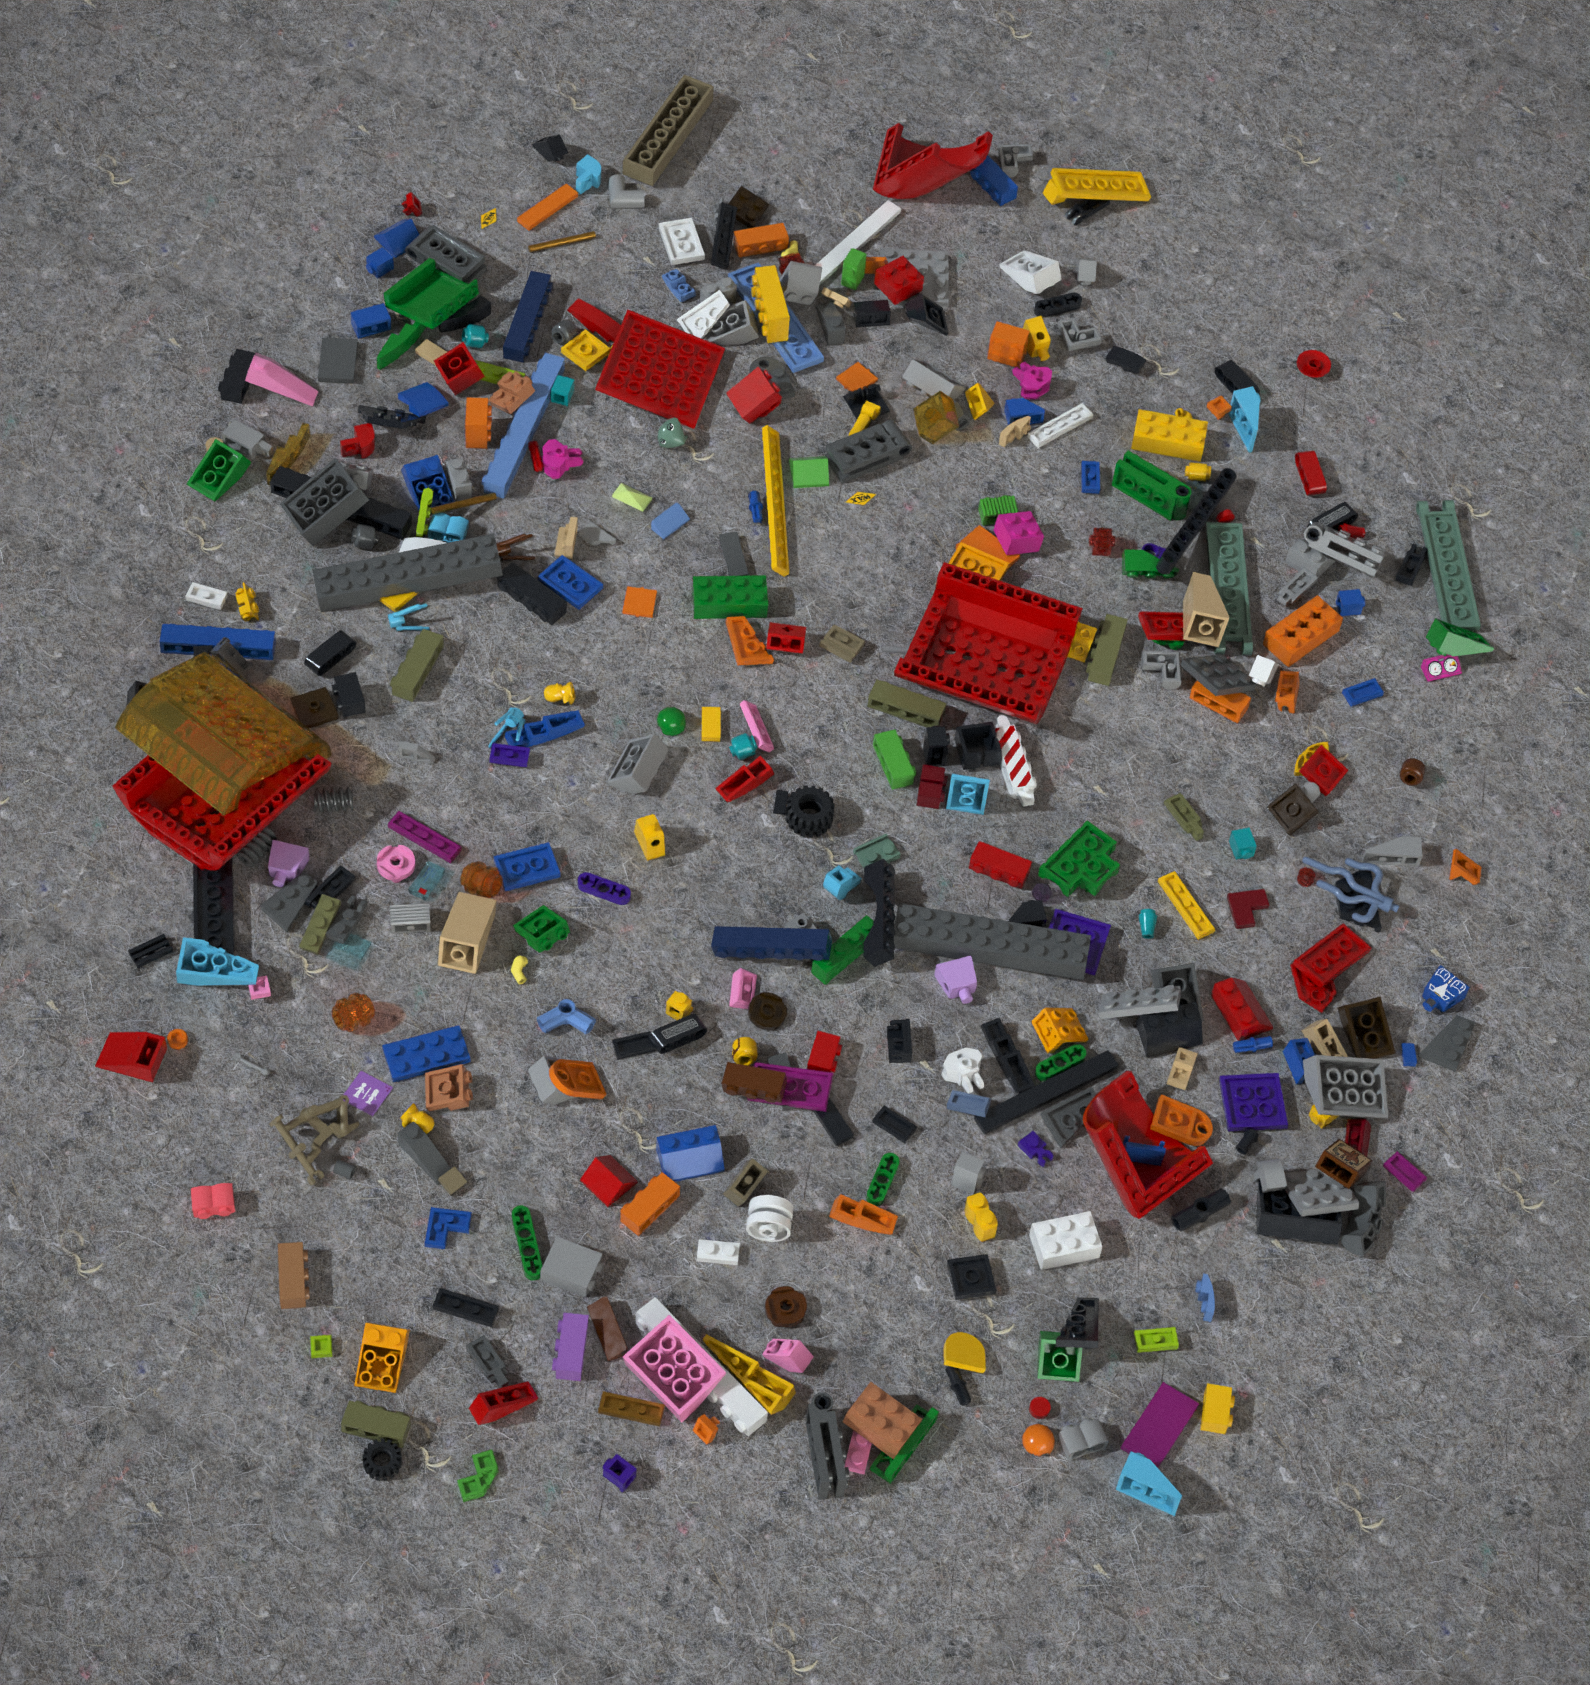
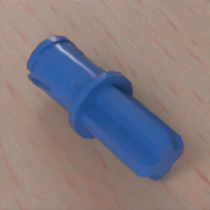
M751 491L748 494L750 501L749 510L752 512L753 522L761 523L763 521L761 511L763 504L760 501V493L758 491Z
M1271 1036L1255 1039L1250 1037L1248 1040L1233 1043L1235 1053L1248 1051L1254 1053L1256 1050L1273 1047Z

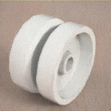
M760 1195L752 1198L749 1202L747 1233L761 1241L779 1242L786 1240L791 1232L794 1206L790 1201L779 1196Z

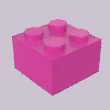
M1031 511L1000 514L993 529L1006 555L1039 552L1044 539V535Z

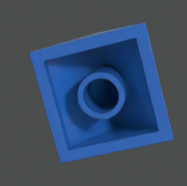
M411 218L395 223L374 235V238L396 258L406 252L405 248L419 233Z

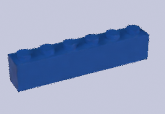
M162 624L159 643L161 653L194 655L193 646L212 645L214 648L223 637H226L230 640V644L245 659L274 660L276 637L275 631Z

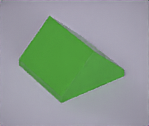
M827 457L789 458L793 488L829 486Z

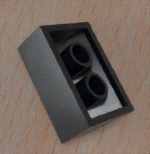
M1196 1002L1180 1005L1178 1011L1142 1014L1135 1021L1146 1058L1178 1051L1179 1047L1187 1049L1203 1044L1202 1019Z

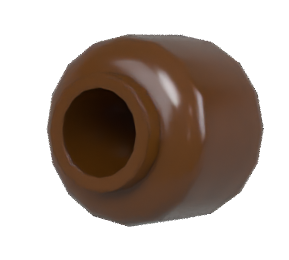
M1407 759L1401 766L1399 777L1406 785L1416 786L1422 782L1426 767L1418 759Z

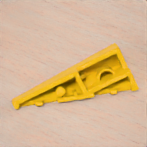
M707 1334L703 1338V1342L771 1415L786 1408L796 1394L793 1384L759 1366L758 1361Z

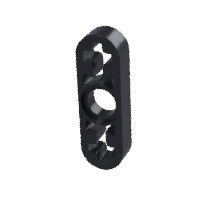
M1073 292L1039 300L1035 303L1034 313L1036 316L1044 318L1077 310L1081 307L1082 297L1080 294ZM1060 303L1062 307H1056L1054 304Z

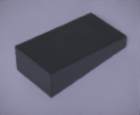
M777 790L774 814L785 815L789 791Z

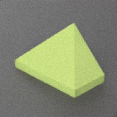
M623 483L612 494L613 498L642 512L652 501V497Z

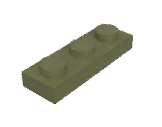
M324 894L321 895L299 945L300 949L319 955L326 939V932L332 925L341 905L340 900Z

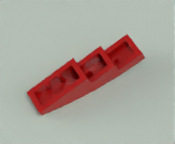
M579 298L567 309L590 332L594 333L596 331L607 342L610 340L615 341L621 325L607 314Z

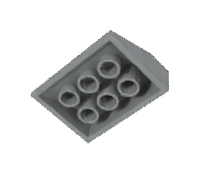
M1314 1055L1303 1060L1304 1079L1318 1115L1388 1118L1383 1059Z

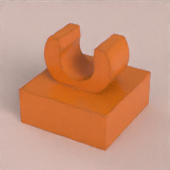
M1222 396L1207 403V408L1218 420L1223 418L1232 409V406Z
M703 1414L698 1418L693 1431L708 1445L713 1441L719 1429L716 1425L720 1421L715 1416L709 1419Z

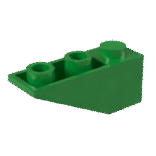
M1125 549L1122 553V575H1127L1129 578H1136L1138 575H1145L1146 578H1155L1156 576L1174 578L1178 574L1179 569L1174 567L1170 574L1164 575L1156 569L1159 558L1144 550Z

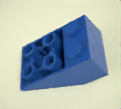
M438 455L405 464L402 467V475L418 511L420 510L424 488H431L433 491L432 505L429 506L431 508L454 502Z

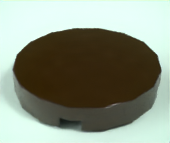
M763 992L752 998L748 1006V1016L756 1027L762 1030H774L783 1024L787 1016V1007L778 995Z

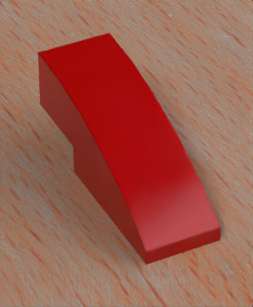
M759 756L747 767L743 765L715 789L728 803L757 788L775 773L770 765Z

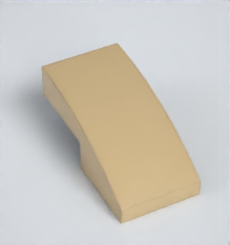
M1178 1048L1167 1085L1186 1090L1198 1053Z

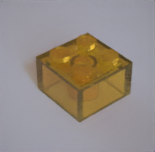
M942 391L937 392L913 408L918 434L931 444H934L959 427L954 400Z

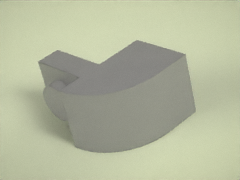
M1278 1158L1256 1161L1258 1170L1253 1173L1255 1181H1261L1263 1193L1280 1191L1287 1187L1284 1169Z

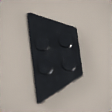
M363 405L358 406V413H362L361 417L370 424L404 429L416 426L417 423H426V416L418 417L415 414L405 413V410L395 409L393 411L388 410L384 406H378L377 408Z
M1359 870L1352 874L1356 883L1371 889L1373 882L1371 871ZM1345 877L1335 882L1334 886L1338 887L1346 896L1363 895L1353 890ZM1336 897L1340 919L1354 922L1362 927L1367 925L1375 928V932H1381L1382 927L1378 909L1371 921L1367 923L1357 922L1352 919V914L1366 915L1371 905L1365 902L1346 904Z

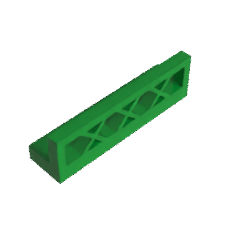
M916 1404L912 1412L915 1414L918 1412L924 1416L921 1423L894 1459L889 1456L884 1457L886 1454L881 1451L869 1470L891 1484L937 1421L938 1410L932 1407L928 1412ZM889 1461L890 1465L885 1472L877 1468L880 1462Z

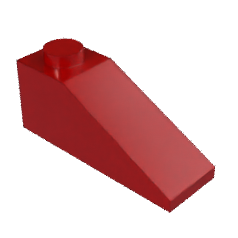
M529 1381L479 1393L468 1409L477 1424L482 1425L497 1421L537 1401L538 1396Z

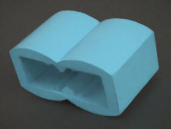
M443 512L433 514L428 527V538L448 543L464 540L469 529V520L461 516L451 517Z

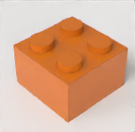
M996 321L990 337L987 359L1020 368V364L1026 356L1030 331Z
M467 397L465 419L466 448L487 449L488 442H491V431L488 430L492 428V417H489L492 416V405H488V398Z

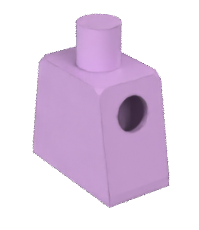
M277 840L272 841L268 870L269 876L274 877L272 883L275 886L283 887L285 881L291 882L302 873L310 859L309 848Z
M967 956L936 965L935 978L948 998L960 997L963 1004L970 1003L973 1000L971 993L976 991L977 986L972 957Z

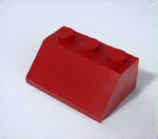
M1231 977L1214 984L1211 997L1238 1041L1249 1039L1273 1029V1025L1246 981Z

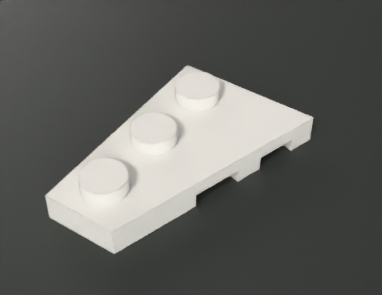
M719 290L679 317L677 321L686 333L703 339L730 304Z

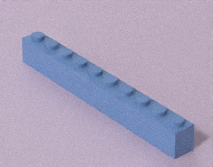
M545 353L543 358L539 359L536 372L533 371L531 376L535 392L519 406L518 410L514 411L512 423L509 422L507 426L506 436H502L500 448H497L494 454V461L489 463L488 473L482 478L485 494L495 493L496 497L505 498L526 454L528 443L532 441L550 403L551 389L557 375L562 376L565 371V358Z

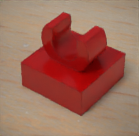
M412 192L406 194V201L402 203V206L405 208L403 212L405 215L413 213L416 217L422 214L421 201Z

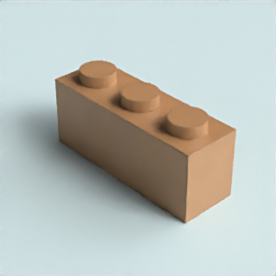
M303 1242L278 1244L281 1309L306 1307V1300L310 1299L309 1287H305V1281H309V1269L304 1266V1262H308V1249L304 1250Z

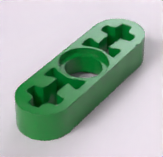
M1079 1044L1072 1045L1038 1063L1035 1070L1036 1078L1044 1082L1083 1063L1087 1053L1085 1047ZM1074 1052L1077 1054L1080 1053V1057L1078 1055L1073 1056ZM1062 1059L1066 1062V1065L1060 1067L1055 1061ZM1041 1069H1043L1044 1071L1048 1070V1074H1046L1045 1072L1041 1073Z
M886 1153L882 1156L867 1191V1202L875 1206L883 1204L899 1167V1157L896 1154ZM891 1160L893 1164H891L888 1171L886 1170L887 1163ZM879 1176H886L889 1181L887 1183H880L877 1178ZM878 1188L880 1189L879 1197L874 1199L873 1196L875 1195Z

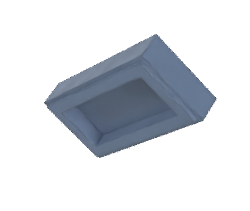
M952 1090L947 1102V1109L986 1117L991 1104V1098Z

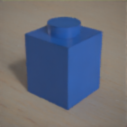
M383 247L366 256V269L377 279L394 269L393 256Z
M1360 589L1338 592L1336 606L1339 615L1361 614L1363 607H1365V597L1361 595Z

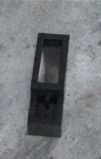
M480 295L470 304L466 303L439 325V331L441 333L454 331L483 320L491 315V302Z

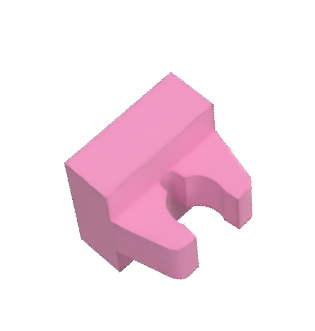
M267 975L257 977L256 985H248L251 1000L271 996Z

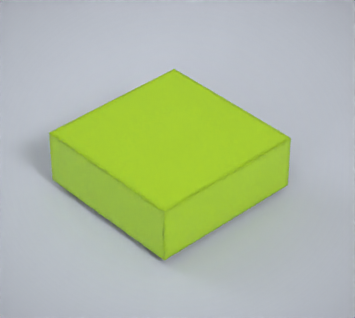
M332 1335L310 1336L311 1358L333 1357Z

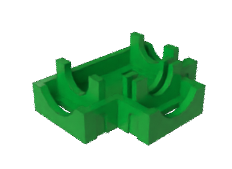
M1087 820L1081 828L1071 835L1069 840L1067 839L1059 847L1057 852L1055 851L1047 859L1046 863L1040 866L1038 876L1042 879L1047 878L1054 881L1067 897L1079 886H1081V889L1084 888L1085 892L1096 896L1106 881L1112 876H1116L1119 872L1120 864L1109 857L1115 851L1117 841ZM1092 834H1095L1096 836H1098L1099 838H1101L1104 842H1102L1101 840H1099L1097 837H1095V836L1092 835Z

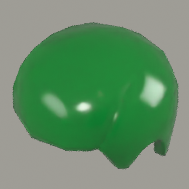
M676 707L664 708L657 715V725L665 735H678L685 730V715Z

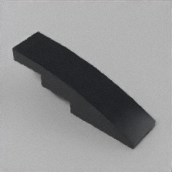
M1000 1017L983 1023L980 1027L1016 1094L1034 1087V1082L1020 1050H1016L1010 1034L1006 1033Z

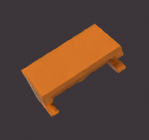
M1280 671L1275 698L1279 711H1282L1283 706H1287L1289 713H1295L1300 686L1299 672Z

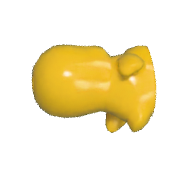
M573 683L548 685L544 689L545 699L552 703L563 700L564 703L569 702L572 705L575 701Z
M414 1103L400 1118L404 1128L414 1121L426 1134L434 1127V1119L424 1111H419Z

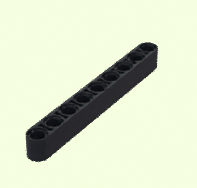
M1224 468L1163 552L1156 565L1158 572L1167 575L1174 569L1230 490L1237 477L1234 470Z

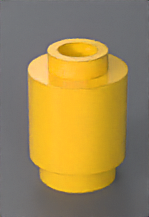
M1189 462V466H1185V476L1188 477V480L1193 481L1210 480L1211 466L1203 463Z

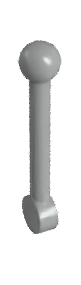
M239 1053L233 1055L234 1061H241L261 1071L264 1076L269 1075L270 1070L268 1068H262L242 1058Z

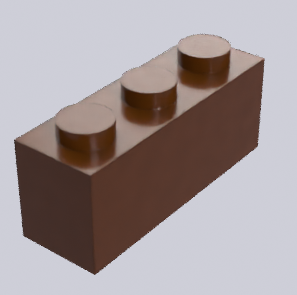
M727 1062L721 1084L723 1092L731 1096L743 1095L749 1099L759 1098L770 1103H782L787 1077L786 1072Z

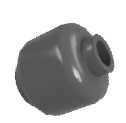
M562 320L552 328L553 340L562 346L577 336V328L569 320Z
M360 524L357 528H353L351 542H354L355 547L371 550L374 544H378L379 534H376L375 527Z

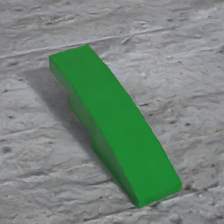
M415 321L413 325L406 323L399 335L392 333L377 356V369L385 368L403 355L419 339L427 327Z

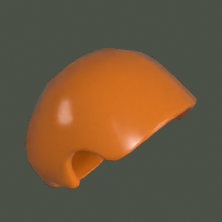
M1034 1424L1026 1428L1022 1435V1443L1028 1453L1040 1457L1043 1454H1050L1055 1446V1438L1053 1432L1047 1426Z

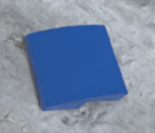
M428 382L398 393V400L409 405V412L418 417L449 406L445 397Z

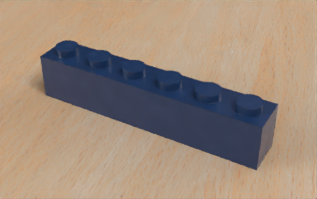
M536 271L530 272L503 345L504 359L524 363L525 357L529 356L530 343L533 344L535 340L534 332L539 329V318H543V307L548 304L549 292L552 293L554 283L551 282L550 274Z
M715 926L711 947L715 957L720 958L738 957L744 959L749 957L758 959L775 958L779 960L786 958L821 961L823 959L829 960L832 937L829 929Z

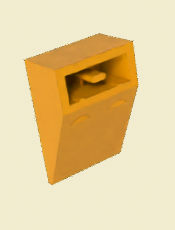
M371 1322L365 1323L354 1386L396 1393L410 1329Z

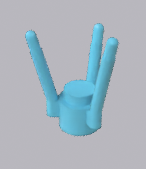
M416 604L401 611L388 614L391 629L396 628V631L430 630L429 627L402 626L405 623L404 615L418 611L428 605Z
M510 707L508 712L494 723L497 726L506 719V723L488 745L489 748L492 747V743L499 739L508 726H518L516 741H519L523 725L526 722L523 719L524 714L520 709Z

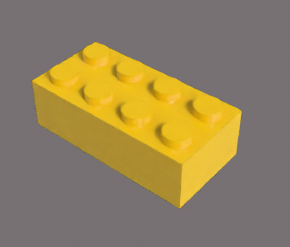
M776 266L756 267L755 273L752 275L754 287H751V294L756 299L754 302L755 309L759 310L758 320L763 325L762 335L766 336L767 343L788 341L790 316Z
M1138 409L1131 449L1201 462L1208 422Z

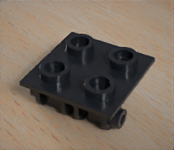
M874 383L868 386V388L864 386L863 389L858 388V390L849 391L848 394L843 396L856 420L866 401L881 407L879 415L890 412L878 392L881 390L879 384Z

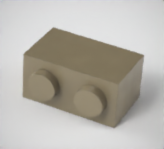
M752 1158L745 1163L723 1195L739 1207L748 1199L768 1170Z

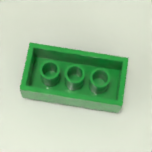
M766 575L693 576L694 619H726L727 617L745 616V618H767L768 594Z

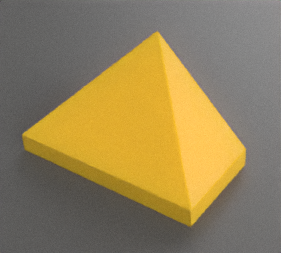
M976 383L965 391L974 420L986 413L995 404L980 383Z

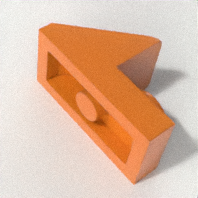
M1454 849L1449 880L1462 876L1473 885L1480 883L1482 867L1458 849Z

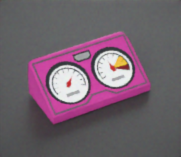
M1448 654L1446 656L1441 655L1424 659L1421 665V669L1428 682L1462 673L1458 656Z

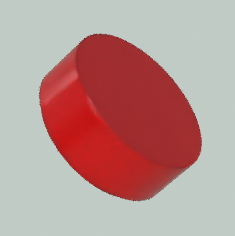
M1226 509L1217 515L1216 520L1219 523H1231L1235 515L1232 510Z
M1044 1397L1034 1398L1029 1406L1030 1414L1036 1419L1046 1418L1051 1409L1050 1402Z

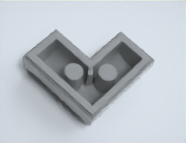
M1031 144L998 145L1000 167L1009 178L1017 175V162H1032L1033 160Z
M612 175L608 179L610 209L644 208V190H626L625 178L622 175Z
M1074 318L1057 322L1059 331L1069 351L1097 346L1102 343V338L1096 327L1079 330Z
M1142 652V670L1162 671V686L1165 689L1174 690L1180 687L1181 669L1179 652Z

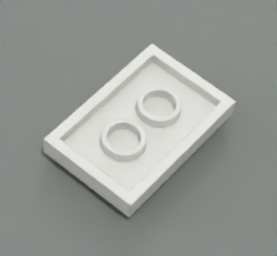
M692 218L659 223V231L671 265L705 260V254Z

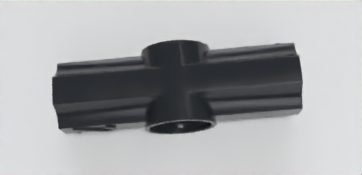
M1220 1188L1206 1197L1197 1198L1194 1204L1172 1215L1171 1219L1174 1227L1182 1232L1196 1223L1205 1222L1209 1216L1231 1204L1229 1194L1226 1190Z

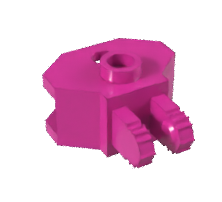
M1026 362L1020 364L1021 369L1018 367L1013 368V375L1020 381V386H1022L1021 396L1024 399H1038L1049 391L1052 370L1050 368L1036 367L1035 365L1031 367Z
M556 439L548 440L542 447L544 473L552 479H559L565 471H569V467L581 466L584 463L581 457L582 451L579 448L568 449L567 445H562Z

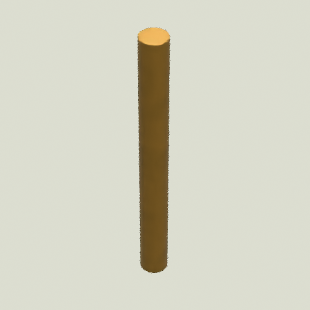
M594 231L529 245L528 249L529 252L539 251L596 238V234Z
M495 493L435 506L431 508L432 514H438L496 500L497 497Z

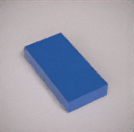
M1375 678L1345 688L1342 691L1350 707L1381 697L1384 693Z

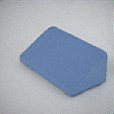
M676 502L652 520L651 529L662 539H665L687 523L690 518L680 504Z

